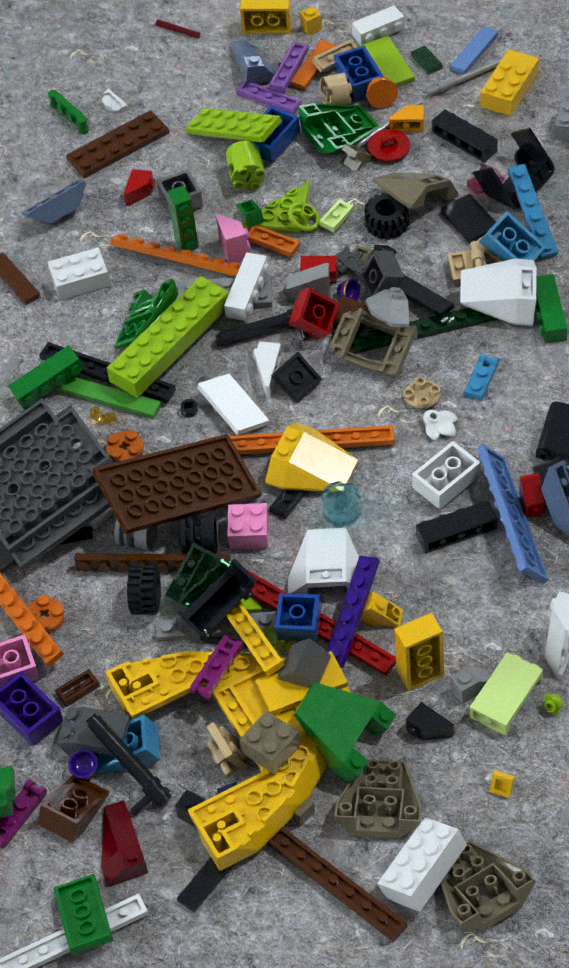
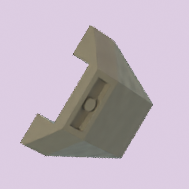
M392 173L373 178L375 184L409 209L423 206L426 193L431 192L446 201L459 195L451 180L438 174Z
M368 760L360 776L349 781L336 801L334 820L356 837L400 839L419 826L422 805L406 762Z
M469 840L466 842L467 846L441 881V886L450 914L462 927L486 930L521 909L536 881L523 866Z

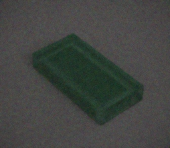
M425 45L411 52V57L428 75L443 68V64Z

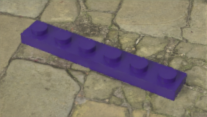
M359 556L327 652L332 651L341 668H344L380 563L377 557Z

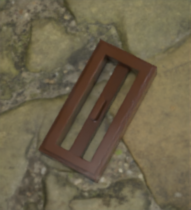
M88 669L55 689V692L61 701L64 702V705L68 707L101 685L91 670ZM72 687H74L72 690H70V691H68L67 693L63 694V693L66 692L67 690H69V689H71Z

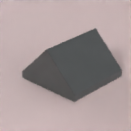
M310 638L292 644L284 662L285 666L281 668L278 675V680L310 688L314 682L320 684L331 655Z

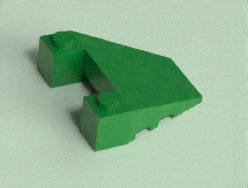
M316 682L312 684L294 712L295 717L307 735H311L317 744L316 749L318 752H322L327 759V765L330 770L345 783L359 777L368 763V760L353 748L364 728L370 734L376 736L386 731L396 716L381 701Z

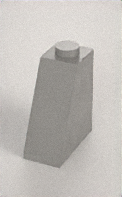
M329 263L287 276L286 284H283V294H287V302L296 301L299 291L309 287L330 298Z

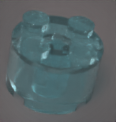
M336 481L325 487L322 495V508L325 519L335 527L341 528L352 524L360 518V491L354 484Z

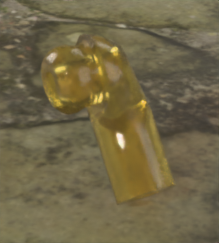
M97 406L90 409V417L99 423L117 420L115 411L104 414L100 412Z

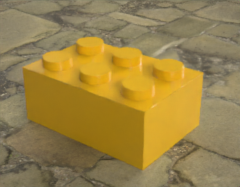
M241 0L242 33L291 34V0Z

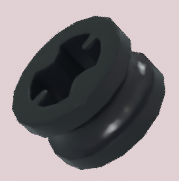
M193 399L182 401L180 406L182 415L189 418L194 417L198 413L196 401Z

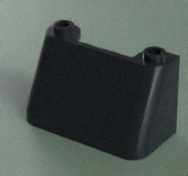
M556 401L552 402L549 407L536 449V458L544 461L552 460L555 453L569 457V404Z

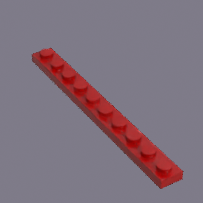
M247 570L257 580L252 589L254 592L252 597L277 612L279 593L286 592ZM321 613L318 636L330 643L337 622ZM355 634L349 655L387 676L396 664V656Z

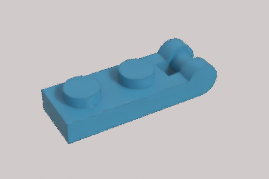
M480 354L478 363L464 391V396L483 400L498 367V357L493 356L491 358L487 357V354Z

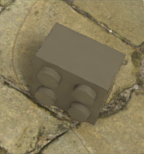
M265 711L240 738L242 754L274 775L301 745L299 731L268 711Z

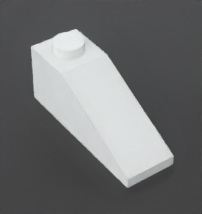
M259 341L258 347L254 349L253 359H256L257 369L266 396L271 398L275 383L271 374L279 368L282 358L281 344Z

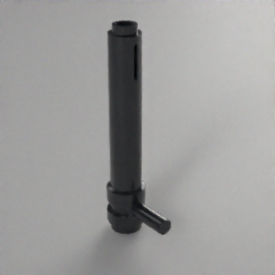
M293 308L279 315L218 332V335H215L217 345L225 346L289 327L291 325L288 322ZM299 330L304 341L310 338L309 334Z
M94 713L86 720L87 727L142 787L145 796L130 809L135 816L151 801L154 805L157 804L161 807L172 797L169 793L170 790L161 784L162 781L147 769L100 715L97 716Z

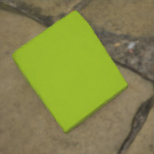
M252 596L247 601L244 599L241 601L248 613L262 611L258 600Z

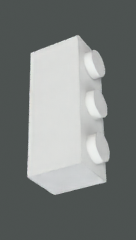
M395 5L353 22L352 36L360 45L389 36L405 29L404 16Z

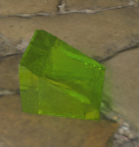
M275 625L261 629L274 649L287 645L286 641L277 640Z

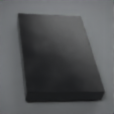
M471 194L441 207V213L469 244L479 240L496 223Z

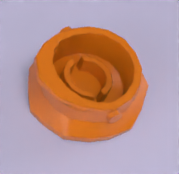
M385 76L373 79L367 87L366 97L368 102L375 108L389 107L398 98L397 85Z

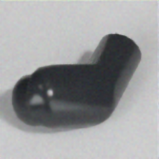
M374 245L375 251H393L394 255L397 254L396 250L388 245Z

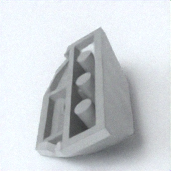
M391 287L390 290L384 289L366 299L365 303L370 314L381 321L387 322V325L390 327L409 328L408 300L403 290Z

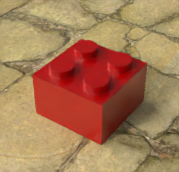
M310 287L301 290L298 293L288 324L317 339L329 336L340 303Z

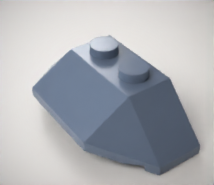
M78 179L21 213L23 216L56 224L61 221L60 218L65 215H72L75 213V209L80 207L86 182L85 180Z
M563 460L548 468L541 490L554 525L569 536V466Z

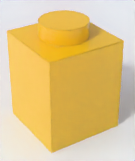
M314 6L299 11L300 25L308 36L322 30L321 14Z

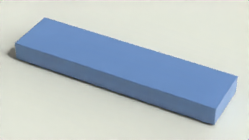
M483 26L452 62L450 70L460 74L467 73L498 36V31Z

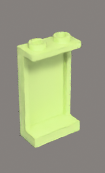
M507 652L471 704L470 718L506 736L510 731L511 721L537 682L541 683L543 680V669L534 663L531 664L523 660L518 655H512Z

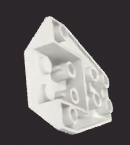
M511 259L461 270L460 304L513 325L533 326L537 270L534 260Z
M346 528L312 529L306 531L288 577V593L308 594V588L347 586L348 591L359 556Z

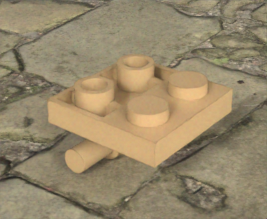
M476 241L470 243L472 250L447 253L453 285L461 283V270L487 265L483 248L479 249Z
M214 722L208 725L207 729L214 740L209 741L207 746L212 752V758L216 765L221 767L226 777H230L234 773L228 764L229 762L241 771L249 767L245 761L247 756L242 754L241 748L238 749L236 747L237 740L231 732L228 733L223 726L219 727Z

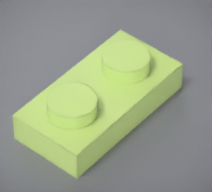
M339 199L320 219L319 225L335 232L354 211V206Z

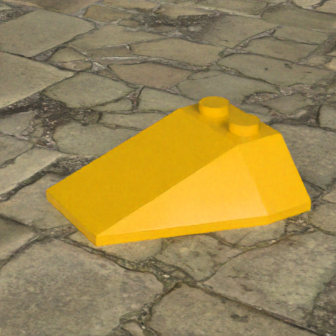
M296 422L286 427L270 459L265 484L283 490L343 492L358 464V459L316 429Z

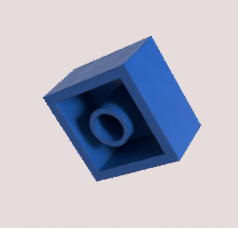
M279 593L275 622L277 640L303 641L310 638L314 642H318L322 608L319 595Z

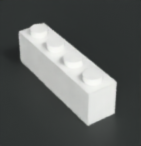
M246 252L224 304L227 318L247 321L249 314H252L253 304L259 297V289L263 287L264 277L266 274L268 275L270 270L267 256Z

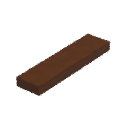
M3 252L0 253V277L21 301L27 305L41 297L39 291Z

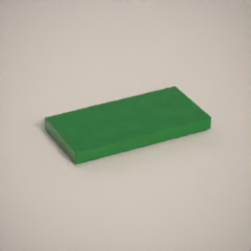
M95 874L53 887L71 955L114 941Z

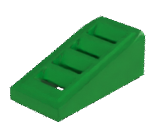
M252 199L236 205L248 227L264 222L261 209Z

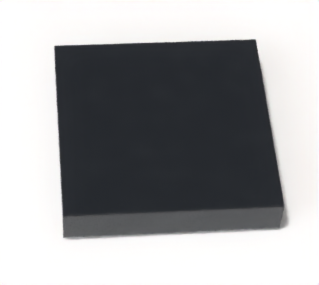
M299 352L294 354L271 374L294 403L322 380Z

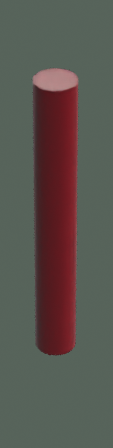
M159 19L156 20V26L197 39L200 38V32Z

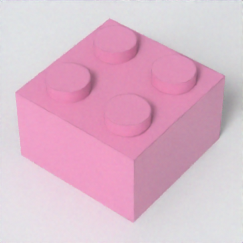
M267 503L228 505V542L230 550L269 548Z
M25 634L0 643V688L21 671L31 681L40 679Z

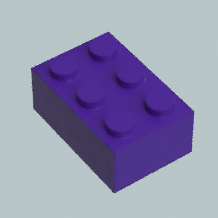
M22 671L0 688V715L31 746L63 722L60 708Z

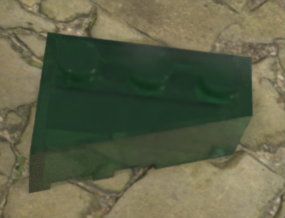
M193 542L165 595L182 605L190 607L228 569L231 562Z

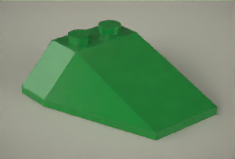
M310 103L298 106L302 133L321 154L340 151L345 144L354 146L380 127L361 105Z

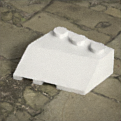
M559 591L557 597L553 598L550 604V610L552 611L549 617L550 625L544 657L555 677L561 680L569 662V594Z

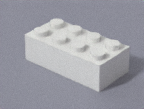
M425 817L377 883L386 899L420 912L467 846L459 829Z

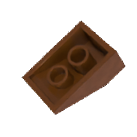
M72 775L41 804L37 825L73 843L86 830L110 791L86 779L77 778Z

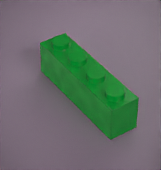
M184 185L167 191L175 241L180 250L192 251L199 248L192 200Z
M554 274L536 276L535 309H537V323L540 322L541 324L539 325L540 336L544 337L545 343L566 341L567 325Z
M68 345L9 384L8 387L22 408L26 409L58 386L63 385L73 376L79 374L85 368L78 356Z

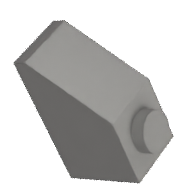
M466 667L450 676L451 691L463 704L479 694L491 675L485 668Z

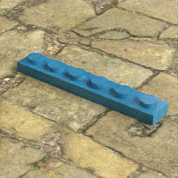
M525 164L508 168L510 180L529 230L547 246L539 255L540 259L557 256L556 244Z

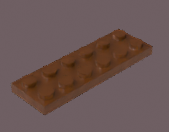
M150 110L66 155V159L85 179L169 134V128Z

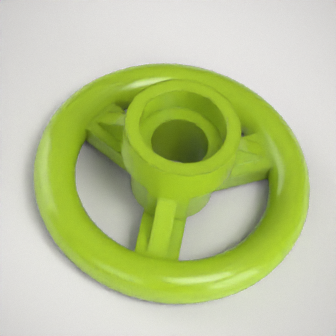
M297 202L289 207L288 218L296 228L309 232L319 227L320 216L314 207L304 202ZM293 215L299 217L303 225L299 224ZM314 215L315 223L309 226L308 221Z

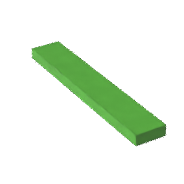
M77 377L70 378L63 385L54 389L61 393L151 419L155 418L162 406L161 401L143 396L136 398L126 391Z

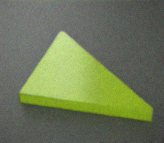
M305 181L304 185L299 188L295 187L285 193L284 197L279 200L275 199L261 210L264 222L257 225L274 232L301 234L302 230H299L290 222L288 209L297 202L307 203L310 181ZM293 215V217L295 218V220H296L299 224L303 225V223H302V221L299 219V217ZM244 220L241 222L243 228H247L248 231L253 227H248Z

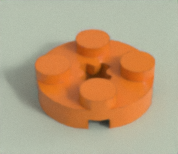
M135 430L121 431L108 436L106 452L112 460L119 462L138 457L141 453L143 454L144 445L142 438ZM128 446L127 450H123L121 447Z
M41 595L28 605V608L47 632H55L64 623L63 606L58 600L47 595ZM43 613H48L49 615L48 617L40 618Z

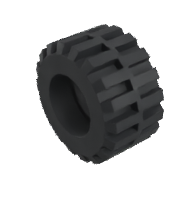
M385 193L374 195V198H370L369 202H366L364 209L365 225L367 231L372 233L374 237L378 236L380 239L396 238L397 235L401 236L409 226V208Z
M132 565L127 578V603L129 611L132 615H156L161 599L159 569L156 565Z

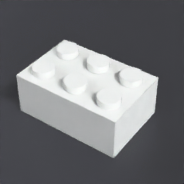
M99 247L48 262L51 278L60 301L111 286L108 271Z
M452 441L412 473V488L440 510L481 476L480 462Z

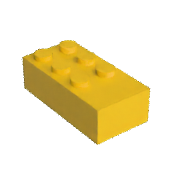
M508 49L480 92V107L512 116L539 74V58Z
M432 613L394 628L397 674L407 691L444 676L443 630Z

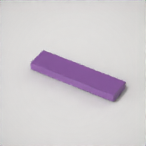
M297 42L292 43L269 83V89L285 93L307 54L309 45Z
M245 80L236 90V94L269 107L272 105L293 115L297 112L298 106L302 105V100L254 83H246Z

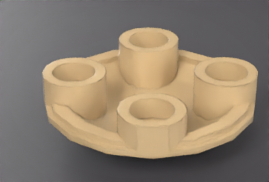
M418 377L415 379V382L407 386L403 395L406 403L410 406L428 408L438 402L441 396V389L434 382Z

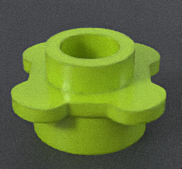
M545 694V701L542 703V707L556 716L559 715V709L563 706V700L557 694Z

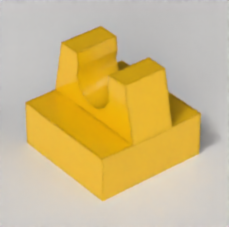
M495 770L492 775L489 792L510 798L515 776Z

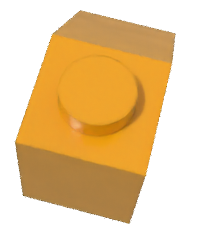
M406 105L390 116V129L400 132H424V105Z

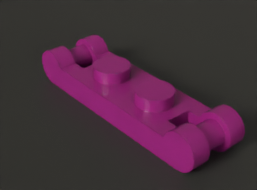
M224 635L192 682L190 692L195 695L201 694L202 698L209 700L238 653L242 652L244 642L234 641L232 637ZM203 682L207 684L206 687L201 686Z
M30 779L25 782L23 789L15 798L16 803H13V815L0 818V832L5 833L0 835V847L2 849L9 844L47 794L46 788L36 786L35 782ZM31 793L35 794L33 798H30L28 796Z

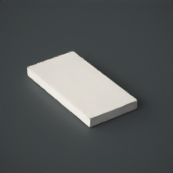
M230 374L198 383L197 389L237 435L269 424V419Z

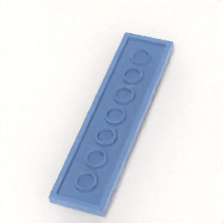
M485 444L477 447L479 460L483 464L484 474L489 480V489L495 497L496 501L494 503L500 512V520L505 526V535L511 543V552L516 557L517 569L522 574L528 575L532 580L543 584L549 579L506 459Z

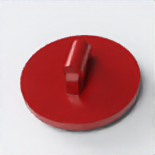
M386 129L376 132L369 138L367 149L372 157L378 161L394 162L408 154L410 141L404 133L398 130Z

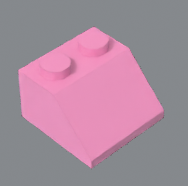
M216 215L219 241L228 263L243 260L246 252L248 253L251 250L247 240L249 238L247 228H243L240 221Z

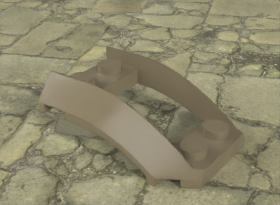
M359 308L355 312L343 313L330 346L343 360L366 369L398 376L404 373L401 369L413 340H417L416 325L409 326V328L390 327L387 325V322L381 321L369 312ZM360 323L394 335L383 363L349 352Z

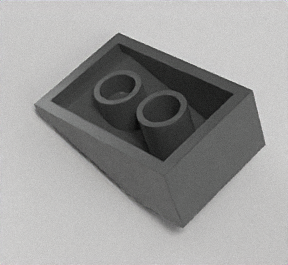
M88 707L68 708L56 744L68 756L81 749L90 750L95 755L111 754L87 727L86 720L94 713L97 716L100 715L124 742L131 717Z

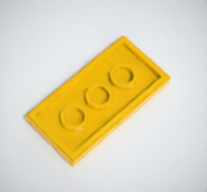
M332 651L328 652L331 658L320 684L337 689L347 687L348 682ZM280 671L273 673L269 677L264 676L255 680L264 702L272 715L298 706L310 688L278 680Z

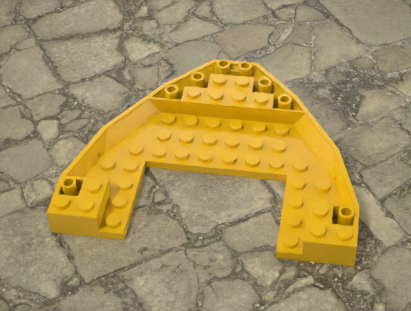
M183 651L162 655L159 658H147L132 663L125 662L106 671L105 674L108 685L125 714H129L131 719H135L190 693L192 682L213 652ZM238 653L213 692L214 698L240 738L265 711L269 712L255 681L267 675L252 653ZM279 656L284 663L286 657ZM348 687L340 689L351 693ZM298 706L274 715L299 731L301 742L300 747L275 775L256 763L261 773L188 809V813L199 831L200 839L219 871L258 852L294 817V811L310 797L328 766L327 759L322 752H318L316 749L317 744L311 735H307L295 717L294 712Z

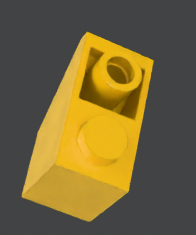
M373 591L369 593L361 620L369 625L399 627L401 626L403 609Z

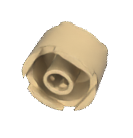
M345 72L321 77L320 92L324 94V97H322L323 104L351 105L350 93H352L351 83H347Z

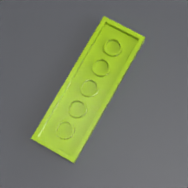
M204 108L185 129L188 134L263 143L282 120L277 115Z

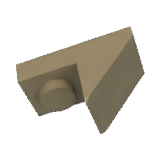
M345 144L342 148L347 153L344 164L354 171L361 169L373 158L368 151L358 146Z

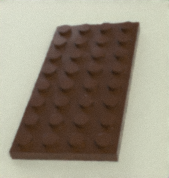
M228 434L95 467L92 471L125 534L181 519V517L187 518L227 507L228 505L260 498L262 494Z

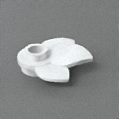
M428 410L424 413L423 421L426 425V433L431 439L435 441L440 434L450 437L455 436L453 423L458 419L455 414L445 410L440 412Z

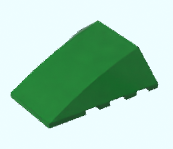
M171 278L162 282L155 297L144 289L134 293L133 298L136 300L135 303L130 304L129 310L131 312L129 316L125 317L124 323L126 326L120 330L114 346L116 349L130 345L176 300L179 293L174 279Z

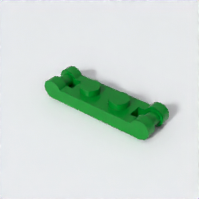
M50 90L48 97L51 108L57 109L61 115L63 114L67 117L70 123H74L79 128L80 134H87L89 127L86 116L58 91Z

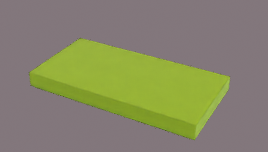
M389 36L358 46L365 45L383 76L392 80L397 87L415 81L413 72Z

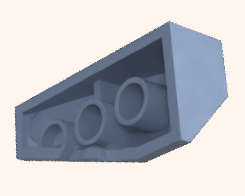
M247 40L230 41L245 82H271L276 73L275 69Z

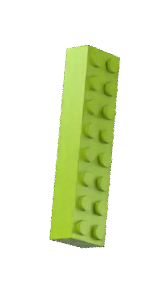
M200 276L107 367L109 381L138 398L225 312L224 304L229 292Z

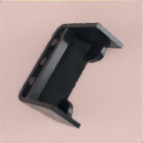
M531 128L514 131L511 135L519 146L514 155L517 165L525 164L535 192H537L553 175L555 170L554 164ZM492 167L472 173L488 197L512 209L521 208L510 177L502 184Z
M234 558L228 569L183 613L179 611L173 625L195 642L202 641L204 643L212 635L210 631L243 599L247 601L254 594L252 589L257 580Z

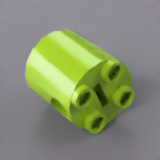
M247 140L233 143L228 147L225 157L234 188H251L252 190L260 188V184L265 179V170L258 146Z

